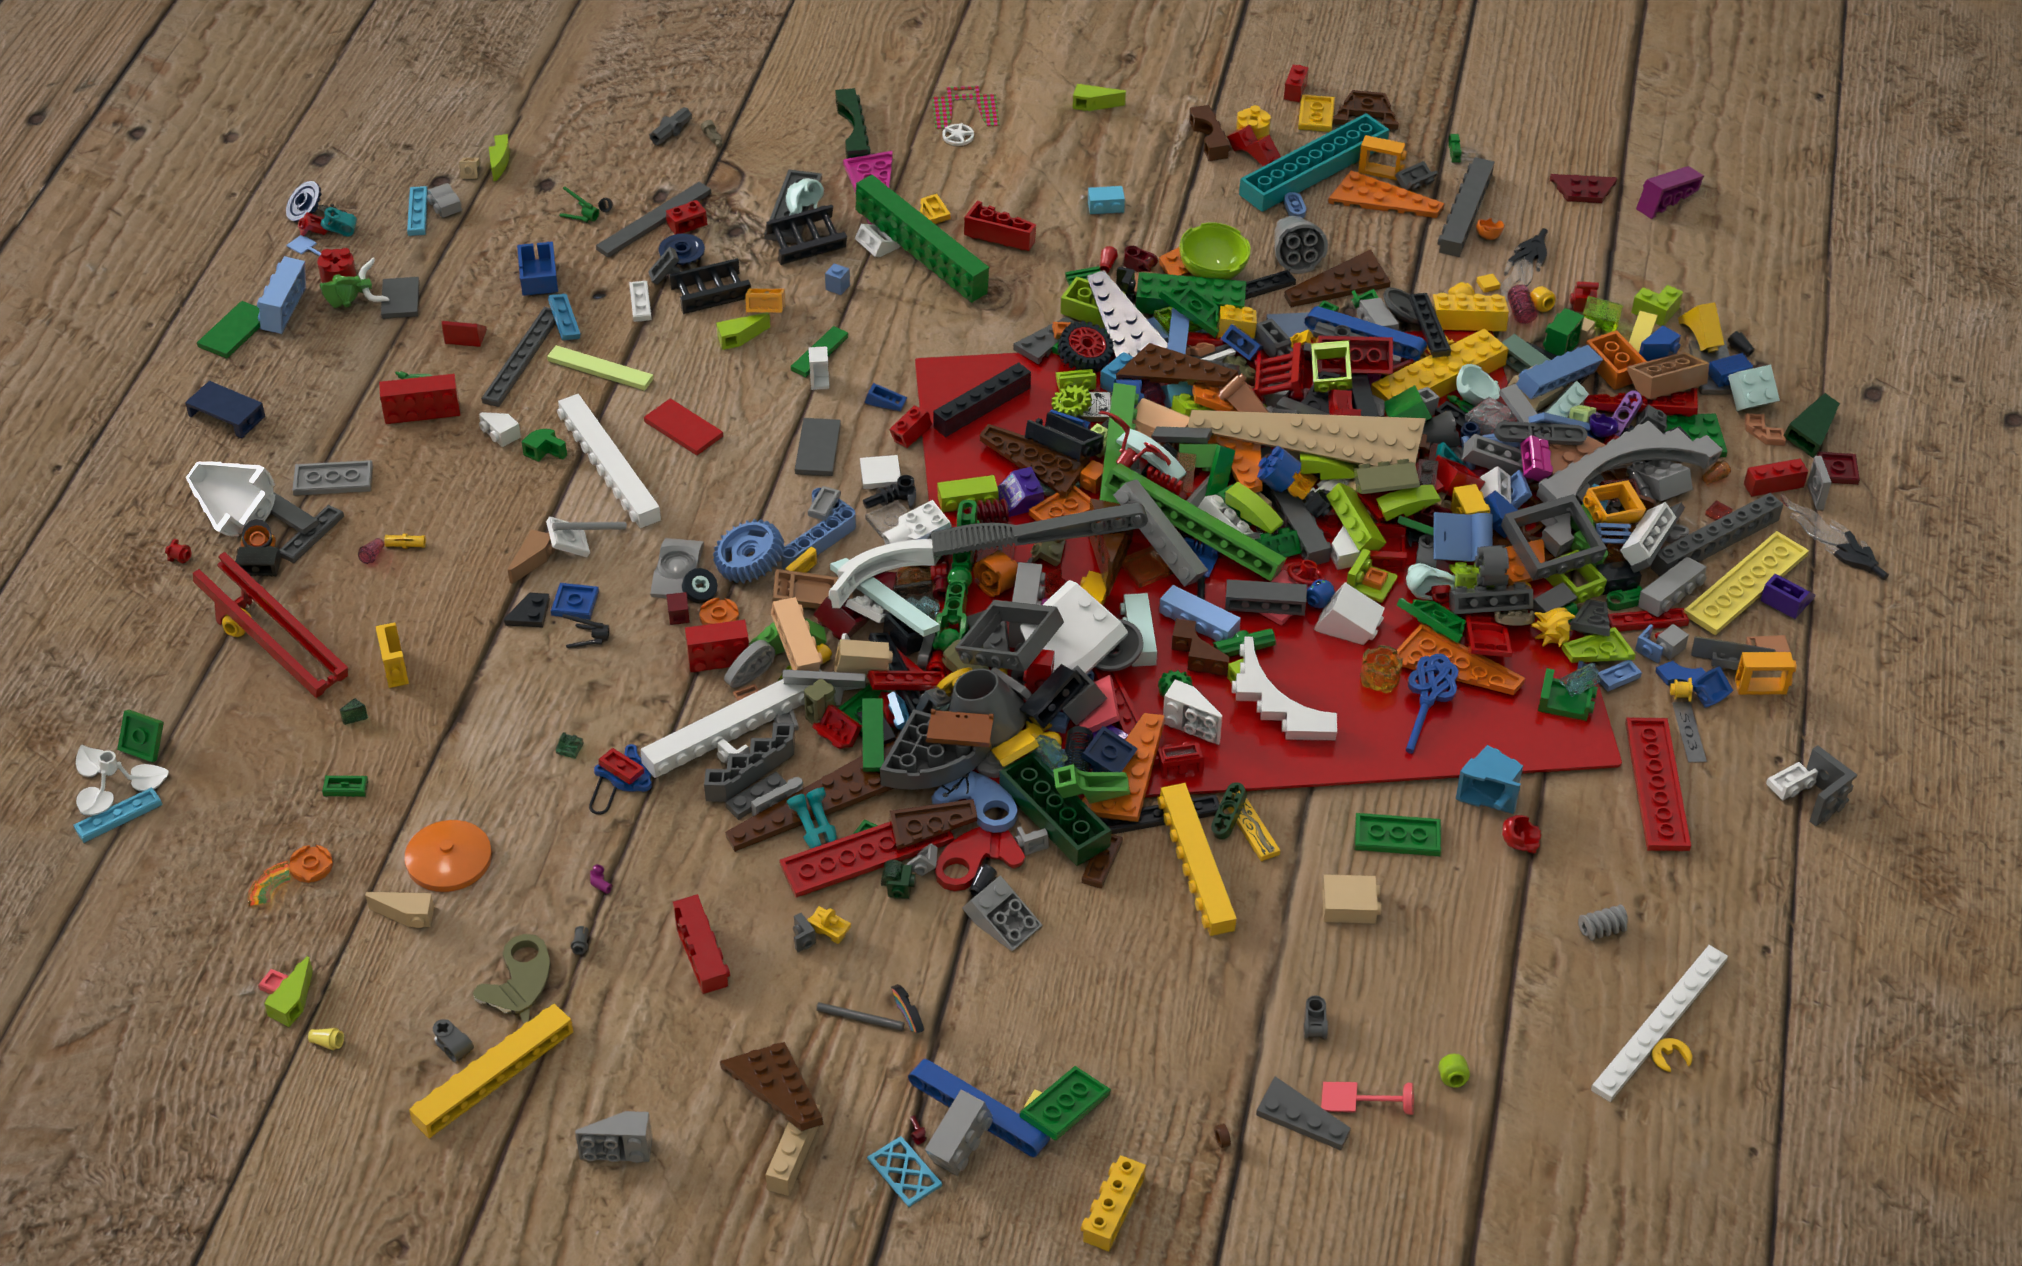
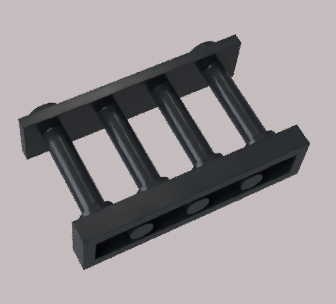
M832 204L766 222V235L774 233L781 248L778 252L780 265L846 248V233H837L830 219L833 214ZM823 220L830 236L820 237L814 222ZM807 224L814 240L804 242L798 226ZM791 229L797 245L787 246L781 231Z
M738 258L669 274L671 290L680 289L682 293L680 303L683 314L746 299L748 289L751 288L749 280L740 281L738 274H740ZM730 276L733 284L723 285L721 278ZM714 281L716 288L707 290L704 282ZM697 285L699 292L689 294L687 287Z

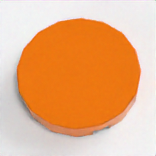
M710 599L702 604L700 608V622L702 625L737 621L739 619L738 607L730 599Z
M307 845L299 848L291 855L289 863L292 876L298 881L306 883L316 882L325 878L333 867L331 853L320 845H316V847Z

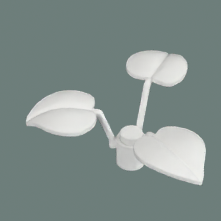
M81 745L76 756L77 771L85 777H94L99 772L102 774L100 789L88 787L78 794L76 799L77 807L80 813L90 816L107 811L113 804L114 796L111 792L104 791L106 775H113L117 768L121 770L127 779L132 780V787L141 792L151 787L153 789L158 788L169 775V771L159 766L141 764L133 767L131 775H129L121 762L116 761L114 752Z

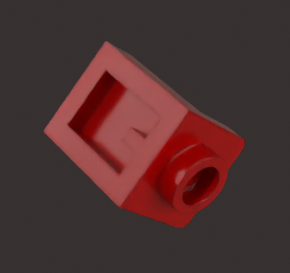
M307 212L298 223L300 235L305 236L308 230L325 235L328 230L321 226L323 217Z

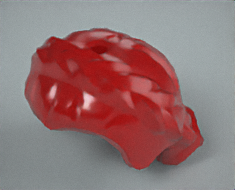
M1514 815L1504 821L1502 835L1509 847L1535 854L1540 845L1541 830H1539L1538 826H1534L1529 822L1528 816Z

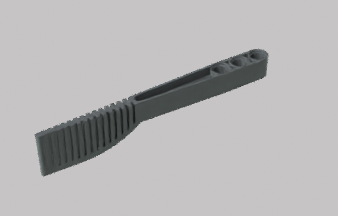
M1132 503L1021 525L1005 523L963 525L931 532L934 556H942L953 553L957 554L958 552L964 553V551L969 552V550L975 551V549L977 551H980V549L986 550L985 548L991 549V547L995 549L996 546L1002 548V545L1007 547V544L1013 546L1012 543L1018 546L1138 529L1147 524L1148 518L1145 507L1142 504Z

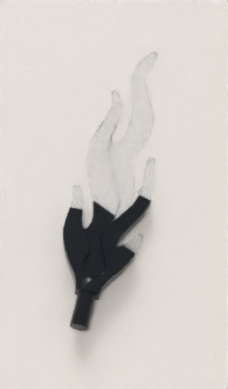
M1542 228L1538 236L1535 235L1533 238L1519 244L1514 250L1515 255L1508 259L1504 276L1508 275L1512 266H1514L1511 275L1501 284V295L1505 296L1506 303L1509 299L1510 290L1515 283L1520 281L1514 290V299H1518V294L1531 283L1533 279V261L1536 258L1538 259L1536 263L1537 272L1540 271L1541 266L1545 262L1547 249L1544 239L1548 233L1546 228Z
M1781 493L1780 497L1783 504L1794 511L1791 512L1790 518L1796 520L1815 540L1826 544V551L1849 566L1865 570L1869 573L1874 572L1881 579H1887L1889 574L1878 566L1879 563L1866 542L1862 540L1859 546L1853 533L1845 526L1834 520H1831L1829 526L1815 511L1791 502L1784 493Z

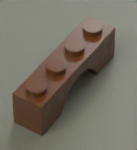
M1210 105L1191 107L1189 122L1193 130L1209 135L1204 140V153L1208 161L1228 159L1231 144L1227 141L1225 132L1222 131L1220 122L1216 119L1215 112L1212 111Z

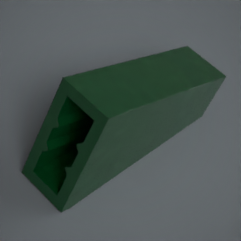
M1824 393L1789 424L1783 436L1814 458L1824 441L1840 403Z

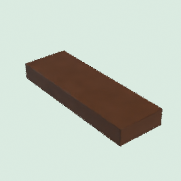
M1111 834V847L1090 859L1082 876L1081 883L1102 889L1121 847L1123 837Z

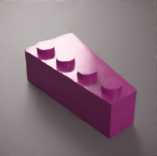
M1686 166L1647 179L1643 185V191L1636 210L1653 219L1656 217L1657 212L1663 213L1670 204L1674 206L1681 198L1686 199L1699 191L1704 175L1690 166Z

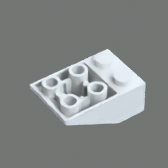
M1174 680L1164 696V724L1219 745L1223 715L1195 687Z

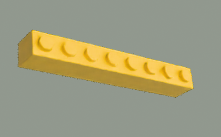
M1186 784L1162 787L1160 797L1157 798L1158 806L1164 811L1165 825L1170 827L1171 841L1176 843L1177 857L1182 859L1183 873L1185 877L1188 876L1189 890L1196 897L1195 905L1197 911L1202 913L1201 920L1204 929L1207 928L1210 936L1235 931L1237 918Z
M555 1004L543 1009L539 1015L531 1021L524 1023L516 1032L506 1036L502 1042L490 1048L483 1056L472 1061L458 1074H454L446 1083L435 1088L424 1099L417 1101L409 1109L412 1123L430 1139L573 1033L571 1018Z

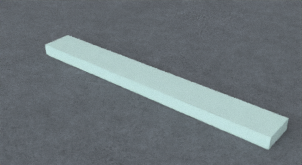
M844 558L830 563V570L838 575V569L849 559ZM873 576L856 587L923 637L940 631L939 623Z

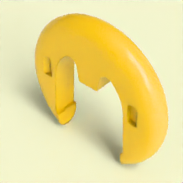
M1661 1039L1652 1049L1651 1054L1654 1063L1664 1071L1671 1072V1068L1662 1056V1051L1669 1055L1672 1054L1674 1048L1680 1052L1688 1066L1692 1063L1690 1048L1678 1039Z

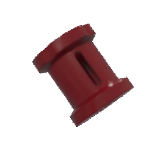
M940 574L934 577L935 589L933 590V597L936 600L945 601L947 587L949 585L947 575Z

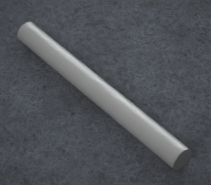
M556 522L552 524L553 530H625L627 528L626 522Z

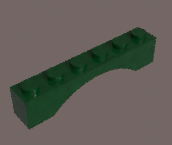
M855 88L835 90L837 112L847 119L854 128L851 135L845 140L846 159L871 155L870 146H868V135H866V125H864V115H862V105H860V96L856 95Z

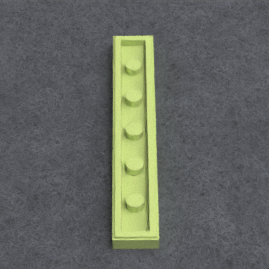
M557 345L547 356L549 362L641 390H646L654 379L653 374Z

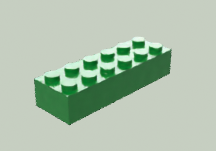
M1139 272L1135 307L1141 313L1172 314L1173 307L1158 297L1162 290L1171 292L1173 288H1182L1188 285L1219 306V310L1220 306L1233 305L1235 308H1243L1245 305L1246 281Z

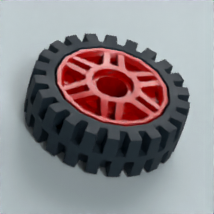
M1077 321L1074 324H1069L1062 332L1058 343V353H1060L1059 357L1064 359L1063 363L1065 365L1069 363V368L1075 367V371L1092 369L1093 373L1094 371L1097 373L1107 366L1114 344H1112L1113 340L1110 338L1109 333H1105L1104 328L1099 329L1097 324L1092 326V322H1088L1086 325L1085 321H1081L1080 324Z

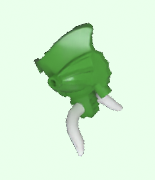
M374 258L367 262L361 268L359 275L355 277H345L337 274L333 277V281L320 283L323 296L334 309L342 305L349 307L351 302L357 297L358 292H363L365 297L372 302L390 301L388 297L372 295L369 290L372 289V283L370 279L365 278V275L373 266Z

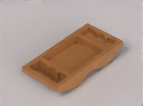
M775 569L772 601L796 597L798 604H801L803 608L818 609L824 599L829 596V590L837 582L838 577ZM853 592L848 597L849 599H853Z

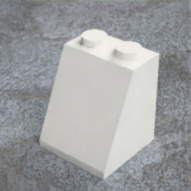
M1345 582L1333 595L1330 603L1323 609L1314 630L1364 645L1369 639L1373 640L1378 632L1376 627L1384 619L1382 614L1385 608Z

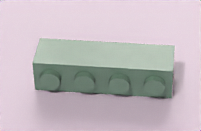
M1516 334L1511 335L1502 342L1509 348L1506 364L1519 373L1536 364H1543L1546 360L1550 361L1549 358Z

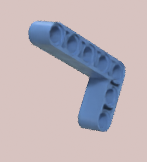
M816 488L812 491V503L821 488ZM838 499L826 521H821L785 546L783 550L784 555L781 556L782 568L785 570L787 566L810 547L815 548L817 555H819L854 531L856 528L855 510L841 499Z

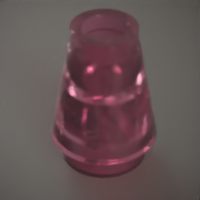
M376 538L360 547L358 552L360 561L365 564L373 563L383 549L384 542L380 538Z

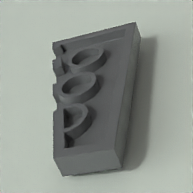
M1276 1076L1273 1078L1256 1111V1115L1339 1150H1342L1350 1134L1351 1128Z

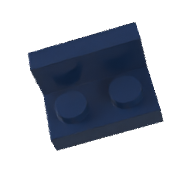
M1102 726L1081 755V758L1092 764L1090 766L1092 772H1122L1138 748L1105 726Z

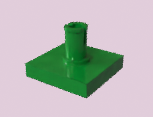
M129 709L125 710L117 750L150 762L157 761L164 722Z

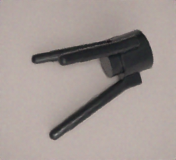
M563 614V618L583 623L576 624L575 626L592 630L591 636L595 638V640L567 644L566 648L592 644L602 645L603 640L608 641L609 625Z

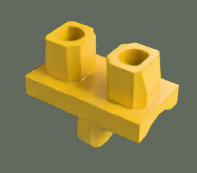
M819 906L815 913L807 919L816 933L831 937V941L839 944L845 938V934L851 928V923L837 916L835 910L831 908L826 910Z

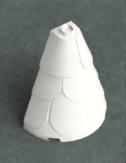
M197 462L186 477L195 497L199 500L214 529L224 535L239 536L249 521L254 519L265 521L273 508L275 494H273L274 480L271 474L260 465Z

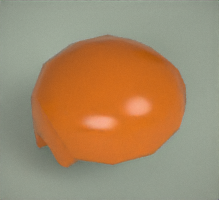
M1492 218L1487 220L1480 219L1476 224V231L1484 239L1494 240L1499 238L1505 225L1501 220L1494 223Z

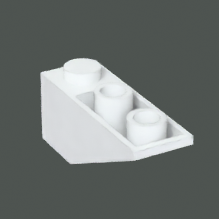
M1205 496L1198 506L1201 510L1247 536L1254 534L1249 525L1242 521L1236 512L1224 503L1220 496Z

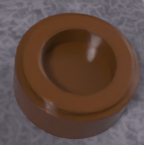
M1216 1125L1214 1132L1219 1147H1229L1231 1139L1226 1125Z

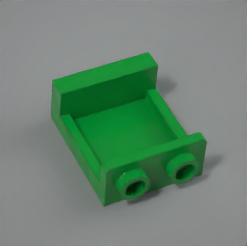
M1546 668L1538 711L1587 721L1588 713L1593 714L1595 701H1591V698H1596L1598 687L1594 686L1595 679L1591 678L1589 685L1553 678L1554 670Z

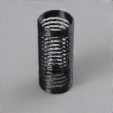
M1075 726L1067 731L1062 767L1069 764L1072 765L1073 763L1080 764L1074 766L1080 767L1077 769L1089 772L1090 763L1084 759L1079 760L1082 759L1079 757L1082 754L1077 753H1083L1093 740L1094 735L1091 730L1083 726ZM1080 732V733H1085V734H1087V735H1084V734H1073V733ZM1082 735V736H1085V737H1087V738L1079 737V736L1072 737V736ZM1074 738H1082V739H1085V740H1087V741H1084V740H1081V739H1075V740H1072V739H1074Z

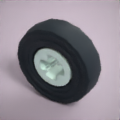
M695 568L689 571L683 578L682 590L686 592L687 598L692 602L698 604L705 603L712 599L717 592V579L706 569ZM697 584H703V587H696Z

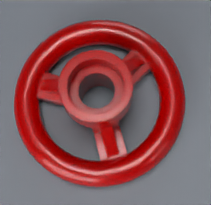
M1311 560L1293 563L1287 568L1289 577L1299 584L1310 586L1318 579L1325 580L1323 572ZM1294 569H1300L1297 573L1293 572Z

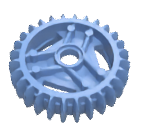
M753 519L751 523L746 520L745 524L739 523V526L736 528L733 526L731 531L726 530L727 534L725 536L721 535L722 540L717 541L718 546L714 547L713 560L718 571L729 581L734 580L735 583L739 581L745 583L748 580L752 582L753 578L758 580L759 576H765L767 571L772 572V567H777L776 562L781 561L780 556L784 555V540L774 524H770L768 521L764 522L762 519L758 522ZM750 552H755L752 556L746 557ZM732 553V561L728 562Z

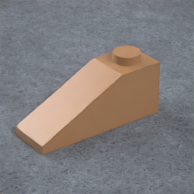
M531 529L508 567L510 583L514 584L547 562L551 554H554L556 549L552 547L549 533Z

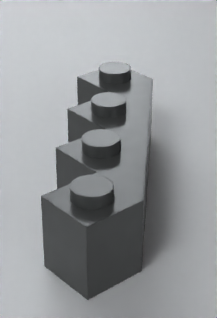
M773 723L772 738H751L750 754L729 753L727 769H706L704 781L706 801L726 802L792 757L795 749L794 723Z

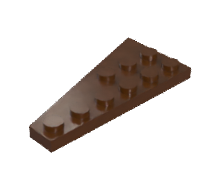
M1370 249L1285 290L1284 297L1290 307L1350 296L1354 290L1356 294H1360L1372 289L1389 288L1391 281Z
M1148 343L1116 374L1117 380H1124V378H1132V380L1150 379L1152 383L1179 384V381L1187 382L1188 385L1205 383L1206 386L1225 387L1238 375V371Z
M990 424L985 427L980 434V441L1021 469L1032 467L1039 481L1065 498L1079 480L1080 472L1090 463V458L1078 462L1076 459L1039 444L1038 441H1033L1032 438L1026 439L1024 435Z
M785 1042L775 1043L769 1047L752 1050L748 1053L720 1061L722 1070L725 1072L729 1071L736 1081H742L745 1084V1088L764 1103H770L773 1110L783 1113L785 1119L800 1131L824 1125L822 1115Z

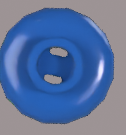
M1322 579L1314 581L1307 588L1306 599L1308 604L1319 609L1325 608L1335 594L1332 583Z

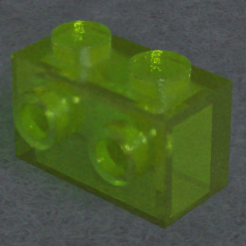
M1588 296L1583 315L1585 318L1594 321L1595 327L1602 328L1605 331H1615L1620 320L1623 305Z

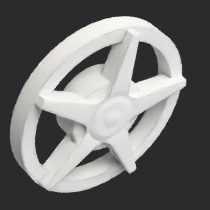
M963 123L953 124L945 127L942 137L950 145L963 146L969 144L974 139V131ZM946 132L951 133L950 136H945ZM971 135L969 139L964 141L965 136Z

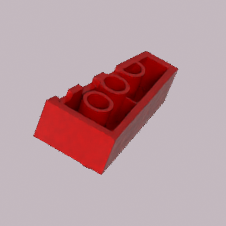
M977 200L964 217V235L974 239L986 240L990 243L994 242L1007 247L1010 246L1023 251H1029L1035 243L1036 224L1019 217L1012 218L1010 213L1005 211L1002 213L997 212L995 207L990 205L988 208L982 206V202Z
M698 894L673 901L676 930L702 993L706 994L728 987L727 977H730L728 965L723 964L722 951L716 945L715 934L711 931L707 915H705Z

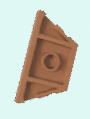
M1589 436L1581 445L1549 444V449L1551 450L1550 460L1553 466V472L1550 477L1557 471L1566 469L1572 462H1578L1584 455L1592 454L1598 447H1604L1605 444Z

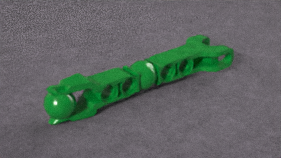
M963 500L960 502L957 512V527L980 523L977 520L978 510L975 501ZM971 507V514H965L963 512L964 509ZM969 550V552L964 551V553H953L952 570H950L947 578L949 585L947 587L944 609L942 613L936 616V622L940 624V631L935 632L932 644L934 650L940 648L944 652L954 641L962 640L969 631L965 612L968 587L972 583L971 572L975 551ZM959 623L960 633L955 629L948 628L950 624L955 625Z

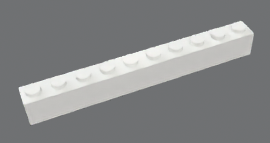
M576 394L559 400L557 414L560 420L565 421L567 430L572 431L575 441L579 442L582 451L588 454L591 464L596 465L599 475H603L606 485L612 488L615 498L620 499L623 509L629 512L631 521L633 523L636 522L639 528L661 521L659 505L581 396Z
M782 679L641 748V762L654 778L666 774L717 748V742L722 739L729 742L767 722H771L777 714L779 717L784 713H789L792 709L805 705L804 689L810 685L784 684Z

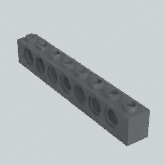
M1769 493L1663 547L1653 560L1651 569L1658 576H1662L1686 557L1700 562L1779 521L1783 503Z

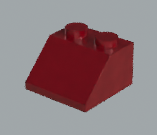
M828 596L813 616L817 618V622L820 625L830 629L835 638L840 640L844 633H847L849 638H851L869 621L870 618L846 607L849 598L841 608H832V602Z

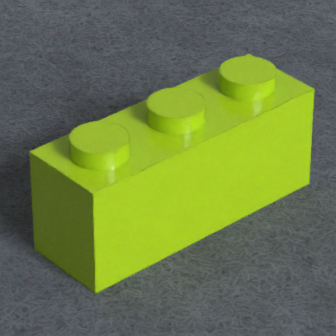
M994 475L937 483L938 500L942 512L958 510L959 504L963 500H974L976 504L978 500H982L985 505L986 499H989L992 504L993 500H998L999 497Z

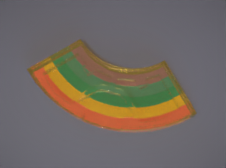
M289 861L269 867L263 871L264 874L257 881L252 883L248 893L249 906L270 903L275 890L281 885L291 882Z

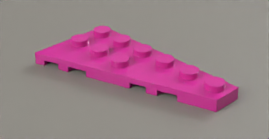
M893 151L843 159L844 168L855 193L856 183L870 175H874L890 188Z

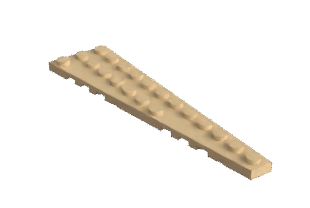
M1192 410L1188 427L1211 428L1212 435L1270 447L1279 446L1285 450L1354 464L1370 463V466H1378V462L1390 461V464H1395L1399 459H1409V462H1414L1416 465L1426 418Z

